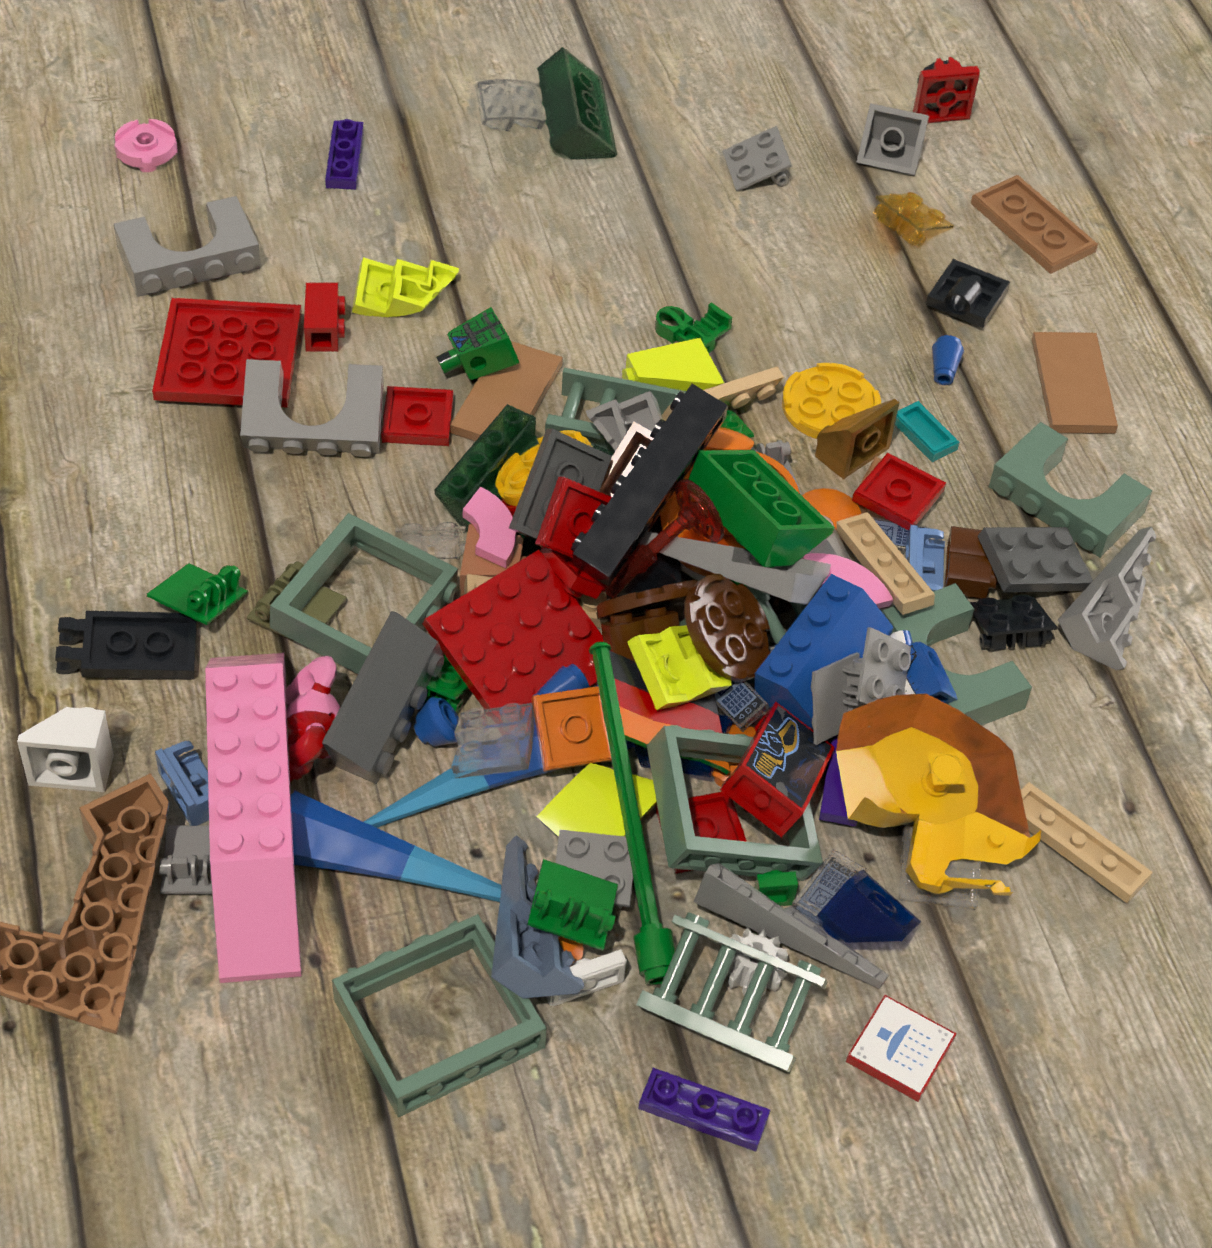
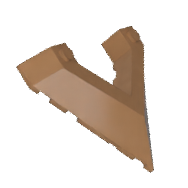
M151 773L79 807L84 832L93 846V855L87 871L82 875L73 899L74 905L68 920L64 922L60 935L45 931L42 935L21 930L18 925L0 922L1 996L117 1035L169 810V801Z

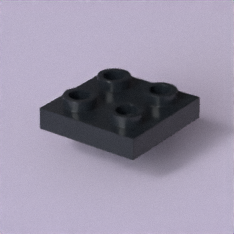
M953 259L928 294L926 305L984 328L1008 292L1010 281Z

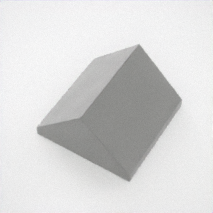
M870 103L856 163L915 176L929 116Z

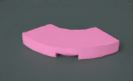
M480 487L463 508V518L473 524L479 533V540L475 546V555L507 568L513 557L516 542V531L509 529L512 515L498 497Z
M809 553L801 558L831 564L830 572L819 589L828 577L833 574L863 588L879 609L889 607L894 600L885 585L872 572L850 559L826 553Z

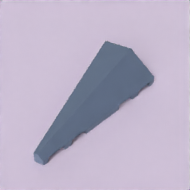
M515 836L506 845L491 977L522 999L578 994L584 988V982L581 978L572 974L570 965L574 962V958L570 951L565 950L563 952L558 940L560 936L527 925L536 889L534 878L538 874V870L534 864H528L523 852L528 847L526 842Z

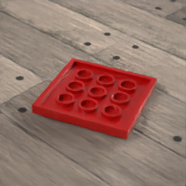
M171 298L152 389L153 400L243 405L246 359L281 361L284 373L281 407L288 408L302 317L301 305Z
M537 550L426 617L422 623L430 636L438 641L446 658L503 736L534 718L532 696L562 666L568 667L574 664L586 677L589 687H594L598 684L593 654L589 653V649L594 643L603 642V636L575 597L563 589V581L552 571V566L540 550Z

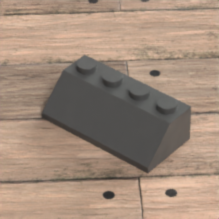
M391 611L322 741L336 767L377 784L381 775H386L390 770L394 760L392 753L398 742H403L407 737L411 727V722L409 721L415 709H420L423 706L428 693L426 687L432 676L436 677L440 673L444 664V654L438 641L394 611Z

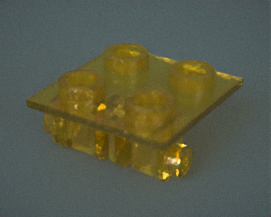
M891 193L890 195H879L875 198L881 202L874 210L876 218L891 230H896L899 236H902L913 246L924 244L927 238L924 235L926 230L950 229L954 227L953 224L945 219L944 213L937 209L929 208L923 203L924 199L915 193Z

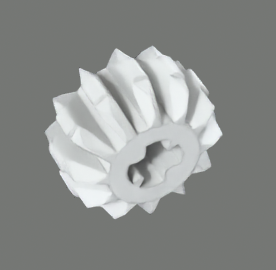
M747 928L743 932V937L734 933L731 939L787 962V949L779 948V936L767 939L765 929L759 932V935H754ZM736 952L726 976L729 977L728 984L730 989L742 986V993L745 996L759 961ZM774 968L766 988L776 991L780 986V981L784 980L787 973Z

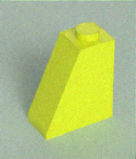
M701 338L629 353L626 358V368L622 369L623 379L687 391L691 384L696 385L702 390L724 384Z

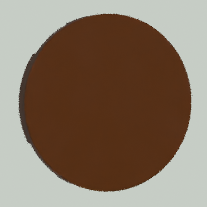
M717 573L708 575L691 586L685 600V620L690 638L698 653L712 670L728 680L744 682L754 678L755 672L771 653L768 650L767 631L770 630V626L760 603L743 584L736 585L724 578L723 575Z
M697 580L664 585L661 588L639 593L634 592L601 602L596 608L597 619H610V615L622 612L637 614L645 612L644 608L655 605L669 606L684 602L689 589Z

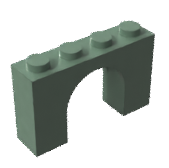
M1040 422L995 463L989 488L1051 527H1067L1074 542L1101 558L1145 513L1152 490L1124 473L1107 491L1095 498L1074 499L1057 492L1049 485L1045 476L1061 462L1068 438Z
M955 583L933 591L935 599L932 606L904 615L895 606L882 610V613L893 625L892 633L901 630L910 631L913 643L922 642L930 647L939 641L968 631L974 608ZM1013 661L973 675L957 674L944 669L958 699L948 703V705L960 710L982 726L1026 708L1032 686Z

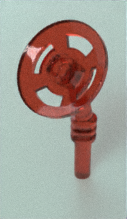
M682 479L676 484L675 494L680 509L677 514L678 517L647 545L642 544L639 550H636L634 555L629 557L627 566L616 576L609 587L606 586L604 588L609 597L615 598L639 573H645L647 568L657 560V554L685 529L689 531L693 529L699 536L711 543H717L723 539L724 527L721 517L711 499L697 484L688 479ZM709 526L711 527L710 536L707 534V532L709 531Z

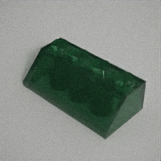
M561 47L537 67L538 84L541 88L542 104L546 114L545 122L550 136L549 143L557 153L562 152L571 160L614 158L618 153L602 78L568 50Z

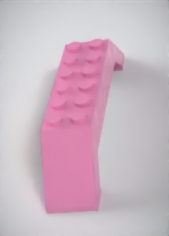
M284 653L210 658L205 668L209 835L220 983L300 977V943L295 888L285 695Z

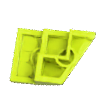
M363 257L359 267L352 313L365 316L398 317L421 312L457 276L459 268L434 260L430 261L427 268L400 259L396 260L394 266H390Z
M687 625L671 626L656 634L637 635L627 641L656 710L685 704L732 686L731 680L717 674L703 660L690 638Z
M594 763L588 764L537 815L558 837L559 830L626 836L614 770ZM632 774L641 820L657 804L654 783L651 779Z

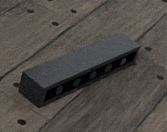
M694 384L690 385L686 393L680 391L676 395L670 406L672 412L667 420L660 419L650 435L653 440L646 449L644 447L639 448L631 461V465L634 466L627 477L621 475L617 479L611 490L613 497L607 505L601 503L591 518V522L594 523L587 534L582 531L571 546V550L574 551L573 565L608 587L693 467L699 450L706 448L726 419L728 405Z

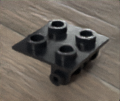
M1020 594L1010 599L999 600L987 597L981 598L977 602H970L974 608L973 616L985 632V634H980L979 636L980 647L987 648L988 651L1006 649V644L1009 649H1014L1016 642L1019 648H1024L1025 646H1045L1046 642L1052 641L1051 630H1057L1055 623L1034 596Z

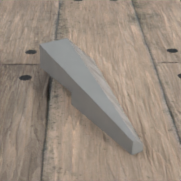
M651 391L618 403L615 399L586 411L588 418L615 451L633 422L652 432L657 422L663 419L657 399Z
M1152 526L1139 530L1058 619L1073 650L1115 670L1124 669L1127 661L1122 656L1124 648L1132 643L1133 637L1128 634L1130 622L1137 619L1146 583V579L1142 576L1143 567L1151 562V556L1147 553L1150 542L1156 540V534Z
M647 532L640 542V546L712 573L721 574L725 578L789 602L807 605L828 576L831 566L828 563L800 559L791 566L767 568L758 564L755 557L747 549Z
M720 863L711 864L705 872L693 901L694 903L754 931L761 932L765 929L767 937L774 938L779 936L780 943L879 989L889 976L794 907L782 908Z

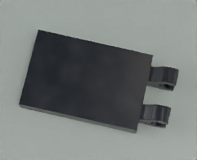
M86 611L85 619L61 617L58 623V632H60L59 644L73 645L83 640V648L56 647V673L71 674L81 669V675L85 678L194 680L197 621L182 613Z

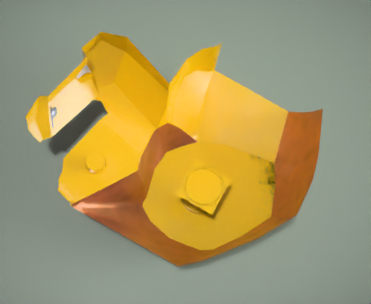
M928 694L890 696L843 713L836 754L848 819L881 828L901 826L914 822L906 873L917 887L934 894L945 893L953 888L990 889L993 895L1011 896L1013 892L1010 891V887H1006L1000 880L948 877L944 872L950 861L959 859L1007 865L1015 859L1023 858L1040 842L1041 830L1032 837L1029 834L1013 751L998 736L960 710Z

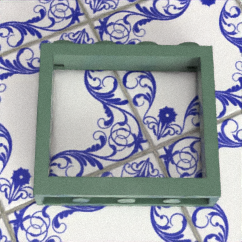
M348 513L270 605V628L323 656L332 657L334 662L358 674L372 648L301 612L351 550L356 546L432 585L406 618L423 631L425 627L422 623L426 617L440 610L446 602L449 604L453 602L454 594L459 588V585L456 584L458 568Z
M670 725L663 726L647 744L669 868L706 872L711 864L720 863L736 875L757 877V874H764L772 870L782 872L796 871L797 881H804L823 864L810 801L802 816L787 831L790 846L695 836L680 756L739 763L753 737H748L745 734L732 735L717 733L709 729L694 730Z
M478 914L459 923L456 920L446 929L435 934L422 935L406 947L397 951L384 952L374 961L359 968L347 969L348 973L332 979L334 1001L398 1118L545 1048L546 1026L529 998L522 999L491 977L495 942ZM473 949L518 1025L397 1081L354 1002Z

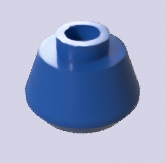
M431 697L416 715L414 730L423 743L439 746L456 743L461 736L462 725L457 713L445 699Z

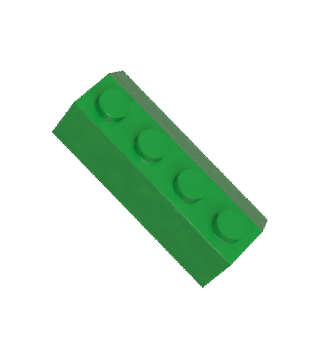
M699 450L685 487L696 497L697 502L705 506L715 517L716 521L723 525L735 537V540L755 557L756 562L761 566L767 568L791 566L833 533L835 527L755 450Z

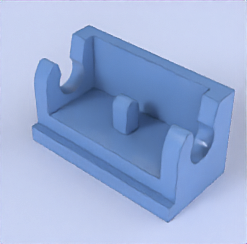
M910 525L905 542V558L932 591L943 588L945 541L940 539H944V532L938 529L919 528L917 525Z
M183 741L163 750L161 748L155 751L159 775L189 825L198 826L209 821L208 771L201 762L196 750L188 752L194 748L191 741Z

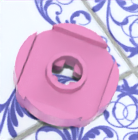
M148 119L149 124H139L138 120L130 121L117 130L115 134V152L118 159L127 165L139 167V170L149 173L155 171L157 166L166 163L177 153V143L173 129L165 122L156 119Z

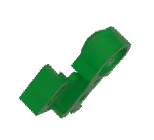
M711 302L708 304V311L704 318L702 317L700 322L698 320L694 321L693 324V318L683 309L667 306L657 312L655 330L660 337L672 344L676 341L683 342L701 338L705 348L710 353L715 348V340L731 329L733 317ZM674 320L678 326H668L662 322Z

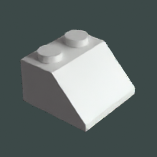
M66 707L18 736L17 743L28 786L105 792L114 756L105 710H96L90 707Z

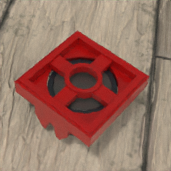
M948 57V61H942L941 58H937L936 62L926 66L919 74L913 112L928 115V123L970 119L980 76L978 66L962 67L960 62L952 57Z

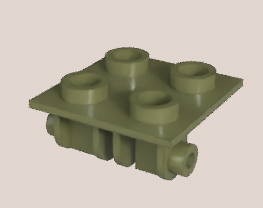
M298 561L294 564H288L282 575L274 581V584L269 587L268 592L256 603L247 619L282 635L270 628V605L304 565ZM321 586L301 612L327 625L346 601L347 597Z

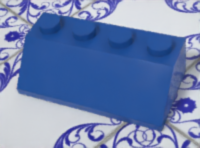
M831 574L755 672V694L763 704L772 707L775 702L779 703L813 729L812 672L856 652L859 653L860 658H863L867 628L871 627L889 636L893 631V625L863 588Z

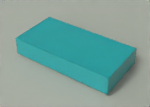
M919 401L898 410L895 426L931 462L958 450L960 442Z

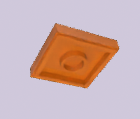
M598 686L532 696L531 700L544 772L584 766L590 763L598 764L612 761Z

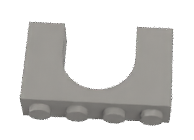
M237 196L206 203L208 225L214 238L204 247L193 251H172L160 246L154 240L145 217L114 223L117 249L136 296L140 297L261 268L259 244Z
M246 359L240 431L244 448L254 452L282 449L290 454H299L303 450L317 451L321 455L350 452L357 457H368L371 453L379 454L384 389L383 366L349 364L346 401L340 413L327 423L307 426L294 422L281 409L284 376L281 361Z

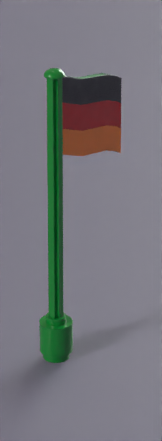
M597 642L590 647L589 653L593 654L642 926L639 928L640 933L633 936L640 976L644 977L646 985H661L676 948L672 930L664 928L663 924L659 923L626 740L647 748V744L663 726L677 725L694 730L709 729L717 733H722L715 694L678 706L656 710L636 662L611 652L610 644ZM680 756V758L704 763L725 774L730 772L729 763L725 761Z

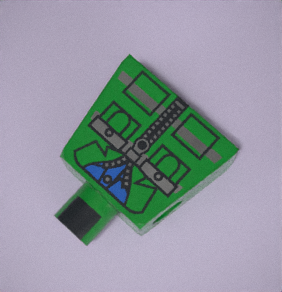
M492 307L449 331L447 336L453 349L436 356L444 374L462 366L470 380L520 363L511 340Z

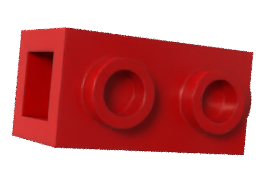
M306 282L304 312L306 352H338L339 338H345V319H339V315H345V296H339L338 283Z

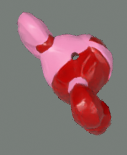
M330 656L315 658L299 672L292 683L285 689L286 705H288L286 715L290 782L306 775L313 767V762L317 758H331L322 741L334 721L340 706L335 697L330 694L331 686L337 674L336 664Z

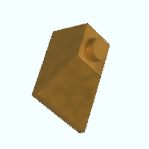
M892 399L844 417L831 426L824 427L817 436L818 442L815 457L839 477L845 479L872 461L875 456L878 457L890 449L900 402Z

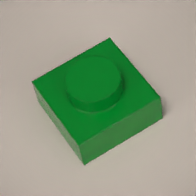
M772 870L764 874H757L754 888L779 906L794 905L798 888L796 871L782 872Z

